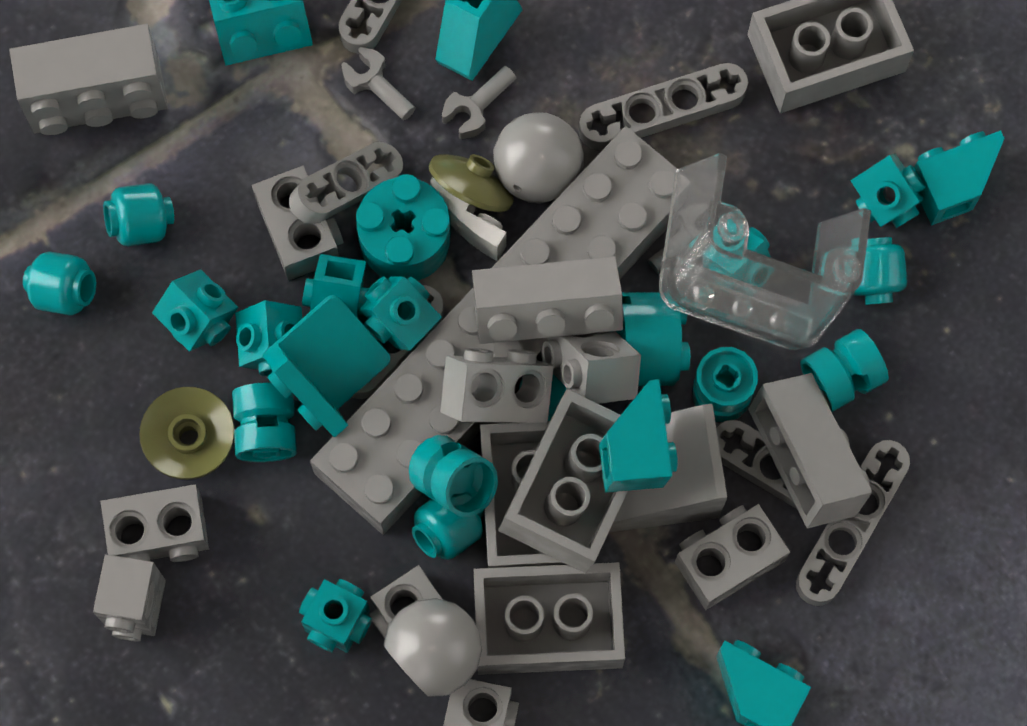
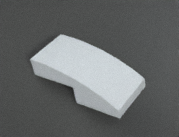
M432 177L430 185L440 193L446 202L451 226L482 253L498 261L506 248V231L502 230L503 226L501 223L484 213H479L478 216L474 215L475 206L449 193Z

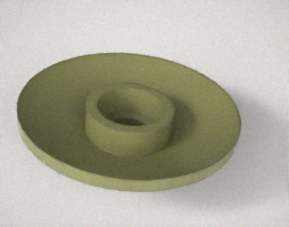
M439 154L435 155L429 163V171L433 178L449 193L470 205L488 211L504 212L509 210L514 202L513 195L506 190L493 172L495 166L482 156L472 154L468 159L457 155Z
M180 387L163 393L147 408L140 425V444L149 463L162 474L180 480L197 479L215 471L229 456L234 443L235 428L230 411L216 395L197 387ZM188 430H193L198 433L197 440L189 445L182 443V434Z

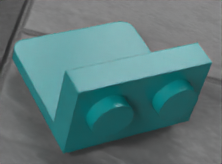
M209 0L225 66L313 45L303 0Z
M336 295L327 296L262 354L273 371L267 378L285 398L293 393L303 404L297 409L303 418L316 431L323 425L334 438L348 426L338 408L390 363L391 359L387 350Z

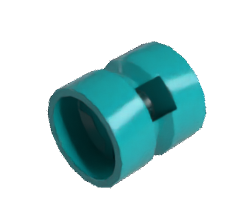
M856 329L836 340L834 350L823 347L800 361L803 375L812 373L819 388L827 395L831 412L852 402L855 398V391L866 394L889 380L888 370L881 353L872 339L862 329Z
M719 347L708 352L700 361L692 385L694 405L713 404L715 422L738 419L747 411L758 384V370L754 361L744 351L734 347Z
M267 382L253 383L235 388L232 391L233 417L241 423L234 430L236 458L247 462H274L294 457L297 454L296 429L294 425L288 423V420L295 415L294 394L292 393L285 398L272 383Z
M436 435L426 439L417 447L410 460L409 478L414 488L460 517H471L482 512L491 503L496 494L498 473L493 463L448 436Z

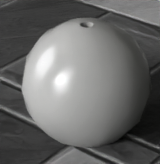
M535 112L516 117L503 128L493 149L495 174L508 192L528 203L541 204L556 200L577 178L584 166V154L578 134L568 123L555 115Z
M438 598L418 600L401 609L388 625L384 641V647L393 659L429 697L450 695L465 686L478 669L482 653L480 632L473 619L455 603Z

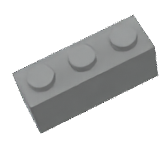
M615 256L472 270L479 344L623 330L622 291Z
M809 373L762 384L748 410L806 528L856 516L872 494L869 478L866 472L859 467L850 449L847 434L836 422L829 407L828 397L819 388L813 374Z

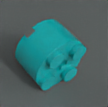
M403 174L383 181L365 195L357 210L356 225L361 253L368 266L381 277L385 276L388 279L390 276H402L408 279L411 276L419 281L433 274L445 261L451 239L449 211L443 197L428 183L409 174ZM399 227H411L412 232L407 233L403 229L396 232V229Z
M622 292L623 330L616 332L641 354L638 387H644L649 380L659 379L660 386H674L680 379V372L688 371L690 367V346L688 342H682L681 325L686 324L688 315L685 296H675L673 292Z

